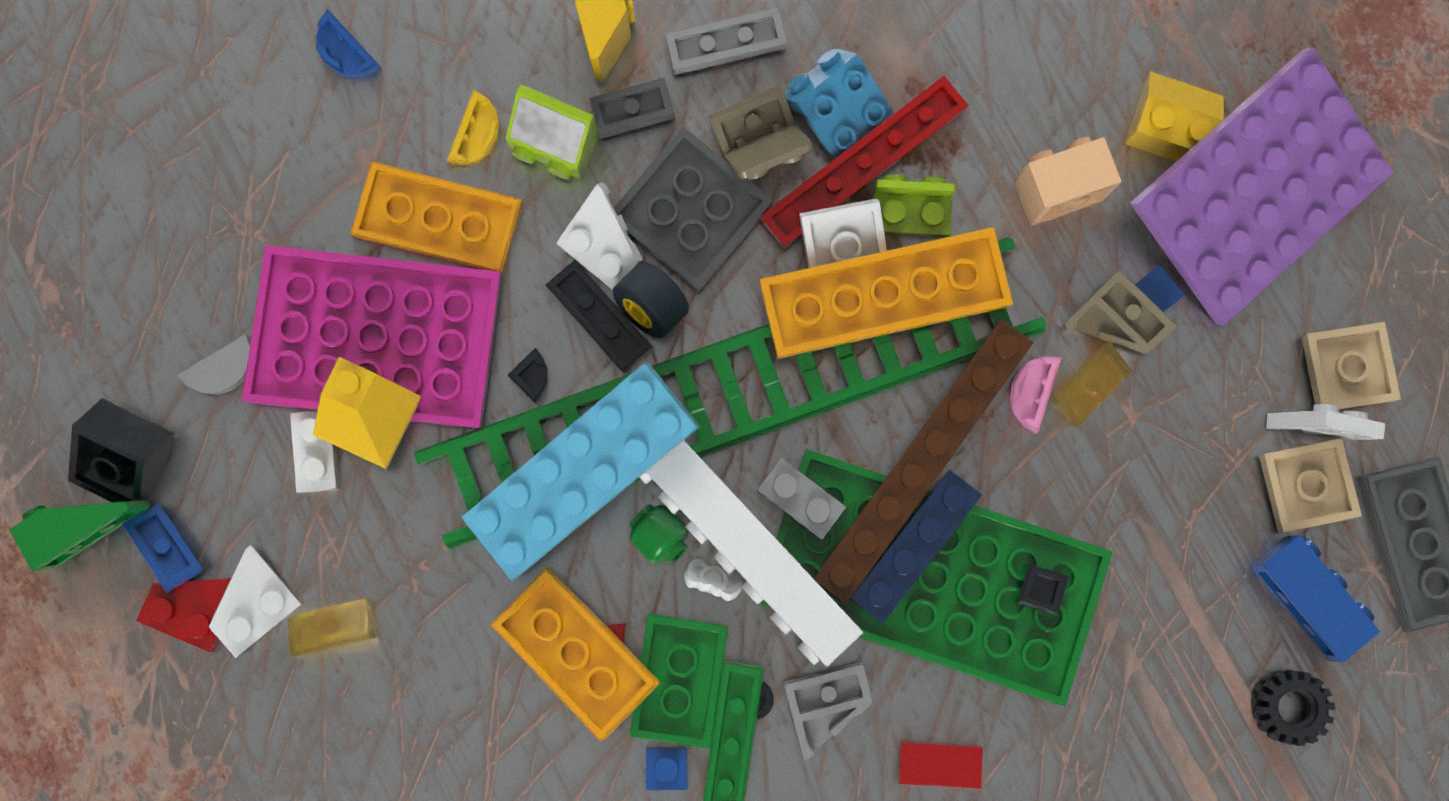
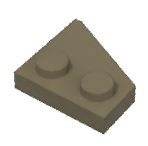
M1118 270L1063 324L1068 329L1098 337V339L1116 343L1145 354H1149L1177 327L1121 270Z

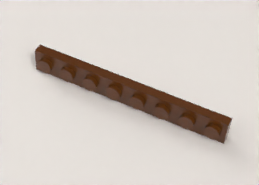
M1002 319L996 324L813 578L821 587L844 604H847L1033 345V341Z

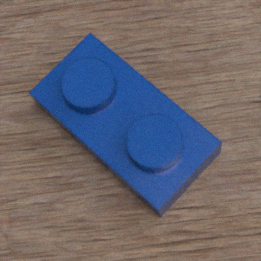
M159 503L122 523L123 529L166 593L203 572L201 565Z

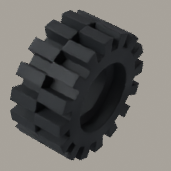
M1278 670L1273 672V676L1266 675L1261 680L1264 684L1256 685L1254 689L1258 696L1257 699L1251 698V705L1256 706V711L1251 713L1253 719L1260 722L1257 727L1262 732L1268 733L1267 737L1289 745L1306 746V742L1313 744L1319 741L1316 736H1325L1329 732L1325 725L1326 723L1333 724L1335 717L1329 716V710H1335V703L1328 702L1327 697L1332 696L1329 689L1322 687L1323 681L1312 677V674L1294 670ZM1291 691L1302 695L1307 706L1305 716L1296 723L1286 722L1281 717L1278 709L1282 696Z

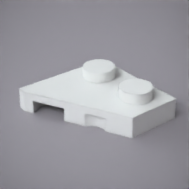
M249 545L240 559L209 628L236 658L299 607L301 602L255 548Z

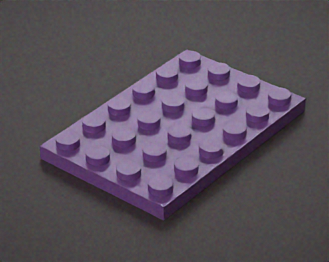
M1306 48L1282 67L1130 204L1215 324L1225 325L1394 172L1314 48Z

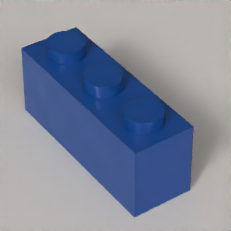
M1301 535L1286 536L1250 565V567L1328 661L1344 663L1380 633V630L1372 622L1375 619L1374 615L1362 602H1355L1345 590L1348 585L1344 578L1335 570L1328 569L1319 558L1321 556L1320 550L1310 539L1302 538Z

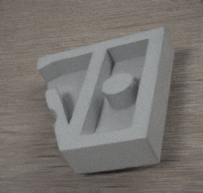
M862 661L783 681L804 760L810 759L815 755V750L832 735L835 737L847 726L851 718L859 716L873 704Z

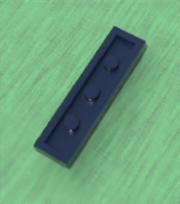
M949 470L868 573L850 599L883 624L981 498L982 494Z

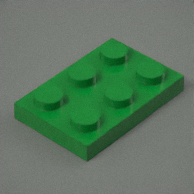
M653 614L647 615L641 662L661 683L633 711L629 737L710 749L728 630L727 625Z

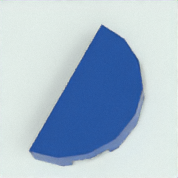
M327 9L318 21L317 26L319 28L316 35V50L324 63L337 74L351 78L369 76L381 69L372 56Z

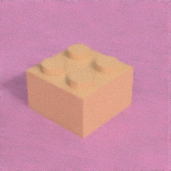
M1087 136L1069 143L1067 150L1053 154V151L1049 149L1029 158L1030 163L1022 168V172L1014 182V186L1030 226L1103 202L1122 181L1105 137L1091 141L1090 137Z

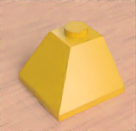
M339 357L321 392L313 435L387 469L422 396Z

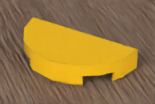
M476 90L472 92L447 158L448 164L467 166L479 163L491 154L499 141L501 125L498 113L489 99Z

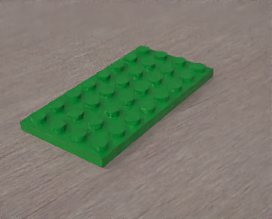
M806 449L798 471L846 506L822 540L784 513L776 539L805 571L814 578L887 476ZM931 490L926 492L883 554L932 492ZM974 505L883 624L850 599L847 604H844L823 587L821 588L861 629L863 633L859 636L860 638L1065 707L1113 551ZM1027 564L1069 576L1058 615H1052L1016 603ZM764 599L760 602V604L769 606Z

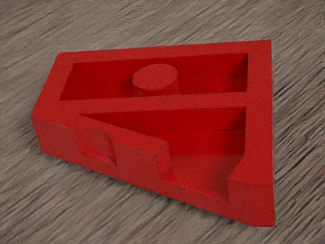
M232 578L186 581L168 593L164 591L160 583H153L136 621L207 652H214L220 639L209 628V625Z

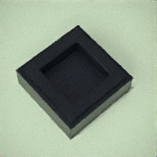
M1027 564L1016 603L1052 615H1058L1069 576Z

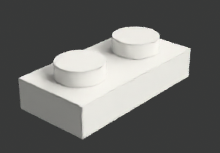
M318 410L290 413L297 493L340 489L337 447L313 435Z

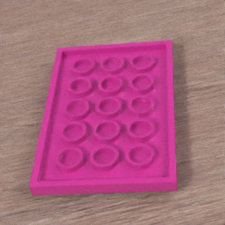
M265 245L242 401L316 411L318 410L321 392L338 358L341 357L422 396L411 422L481 429L502 273L500 271Z

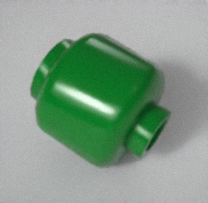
M649 504L639 511L629 523V527L632 529L629 541L652 564H659L665 560L672 564L687 550L688 546L684 541L688 536L689 530L685 527L686 524L665 505L654 507L652 504Z

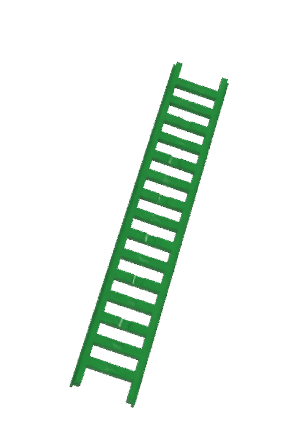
M1006 237L998 240L1001 254L1016 248L1012 238ZM1006 308L988 312L994 327L1001 319L1013 327ZM1042 316L1013 328L1030 339L1045 333L1047 325ZM967 317L950 320L960 347L939 354L928 325L911 329L923 360L902 367L889 334L874 337L872 339L886 374L864 381L850 343L834 346L848 387L828 395L812 353L807 352L795 355L811 401L789 408L764 341L772 338L769 324L652 365V367L660 377L675 373L687 409L700 426L696 430L699 442L689 446L700 458H704L967 362L973 358L987 337L976 340ZM747 346L750 348L774 412L773 415L754 422L751 420L727 353ZM711 359L737 427L718 435L713 433L690 370L691 366ZM632 373L481 427V429H476L415 451L414 457L417 465L448 455L467 511H469L482 498L465 448L486 441L500 482L503 483L515 471L502 435L524 427L535 456L548 445L540 421L562 414L568 428L580 418L578 407L601 400ZM638 478L633 483L641 481V479ZM468 526L442 535L444 544L447 545L449 550L479 540Z

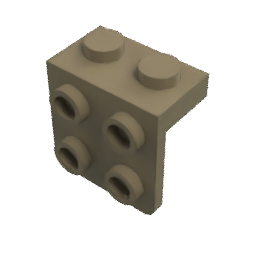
M780 85L707 115L723 158L729 163V166L740 179L747 178L751 180L760 178L769 171V168L781 163L790 164L797 162L805 156V153L813 149L811 140L795 124L784 90Z

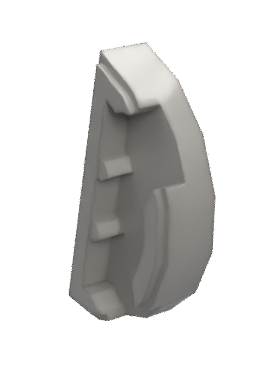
M247 334L241 336L177 374V376L187 387L203 394L221 395L235 390L245 381L251 342L250 336Z

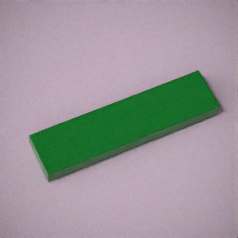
M724 660L703 801H745L765 666Z

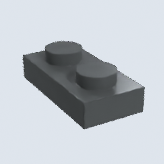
M665 78L589 98L600 139L675 119Z

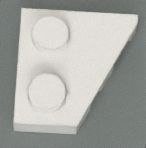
M602 182L596 184L556 244L613 290V287L639 262H642L643 259L635 243L628 237V228L622 216H617L607 196L610 193L607 185Z
M1315 404L1313 405V411L1267 413L1266 429L1275 431L1302 429V434L1346 440L1384 439L1385 423L1369 420L1368 413L1343 411L1339 413L1338 406Z

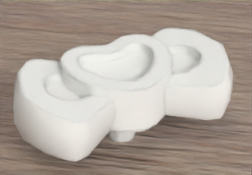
M700 557L691 560L684 568V581L689 588H697L716 597L721 596L725 601L735 599L743 590L741 587L743 585L742 577L737 570L731 574L725 573L719 566L708 567Z

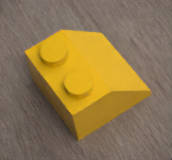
M574 0L597 85L605 83L632 38L629 24L636 23L632 0Z
M1150 71L1147 75L1125 144L1177 162L1224 120V96Z

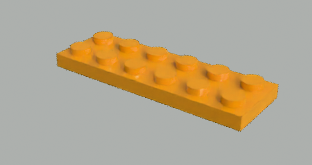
M994 227L767 277L759 281L777 359L994 311L1013 305Z

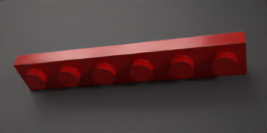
M944 75L760 216L761 222L781 247L786 249L803 236L799 213L843 205L967 110L968 103Z

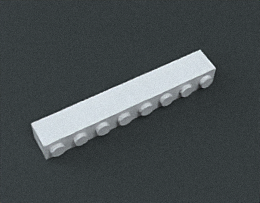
M682 441L639 477L645 484L653 480L662 489L663 492L657 497L673 514L680 509L688 517L690 522L685 527L701 544L708 539L715 546L718 552L713 557L729 574L735 569L746 580L741 586L742 589L757 605L763 599L775 611L769 618L785 635L793 630L803 641L797 648L813 665L821 661L828 667L863 633L685 441Z

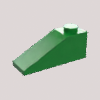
M147 500L46 508L45 505H40L25 512L21 516L23 521L9 530L32 572L55 569L122 526V523L150 508Z

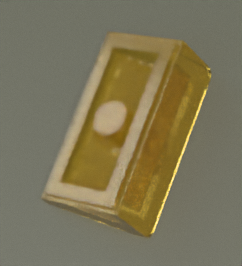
M1107 341L1049 398V401L1078 427L1132 370L1116 348Z
M368 599L288 617L290 657H299L376 638Z

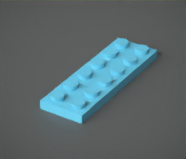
M644 363L461 518L509 579L513 581L700 426L649 363Z

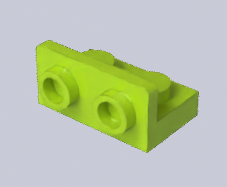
M886 175L883 179H878L873 189V199L877 198L880 201L884 234L887 236L940 239L950 237L952 202L956 192V184L946 183V179L941 177L923 178L922 182L907 181V177L903 175Z

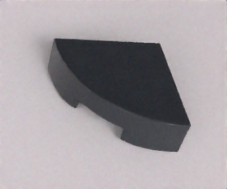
M534 348L507 376L537 404L547 388L548 370L544 358Z

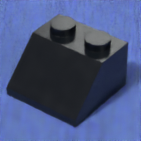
M102 398L72 424L68 481L111 503L148 501L169 462L173 432Z

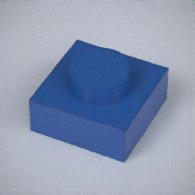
M687 747L646 748V791L687 790Z

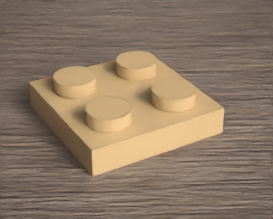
M1385 322L1321 331L1301 336L1315 404L1335 405L1339 407V410L1401 400Z
M1342 438L1259 455L1278 533L1362 517Z

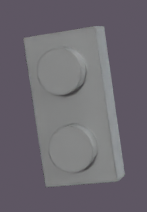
M782 458L757 489L758 493L820 540L824 538L846 508V506Z

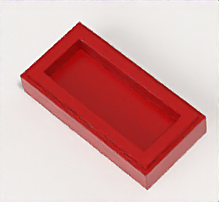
M900 741L898 783L981 789L983 747Z

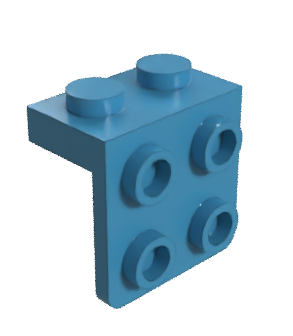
M833 49L823 54L818 59V65L809 73L800 74L791 80L787 86L788 90L784 92L790 110L801 113L832 159L837 158L894 114L891 106L859 55L842 49Z

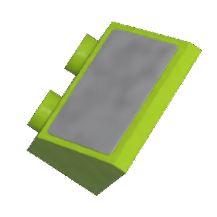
M519 85L505 137L510 149L513 150L512 155L529 164H533L535 160L548 165V171L558 177L569 179L571 175L581 179L600 140L594 115L525 85Z

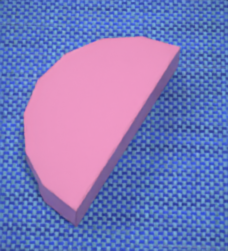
M1043 356L1029 361L1016 372L1009 385L1008 401L1012 414L1024 428L1035 434L1039 432L1061 357Z

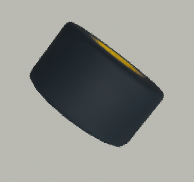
M639 262L613 287V297L624 315L641 331L655 338H663L689 312L687 299L679 286L664 271L648 262Z

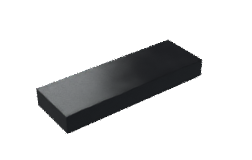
M573 260L545 284L623 374L653 349L652 345L576 260Z

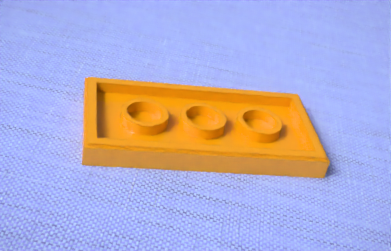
M371 161L350 236L362 241L468 268L500 271L503 276L523 201L511 196Z
M546 567L491 624L600 742L605 741L661 683L550 567Z

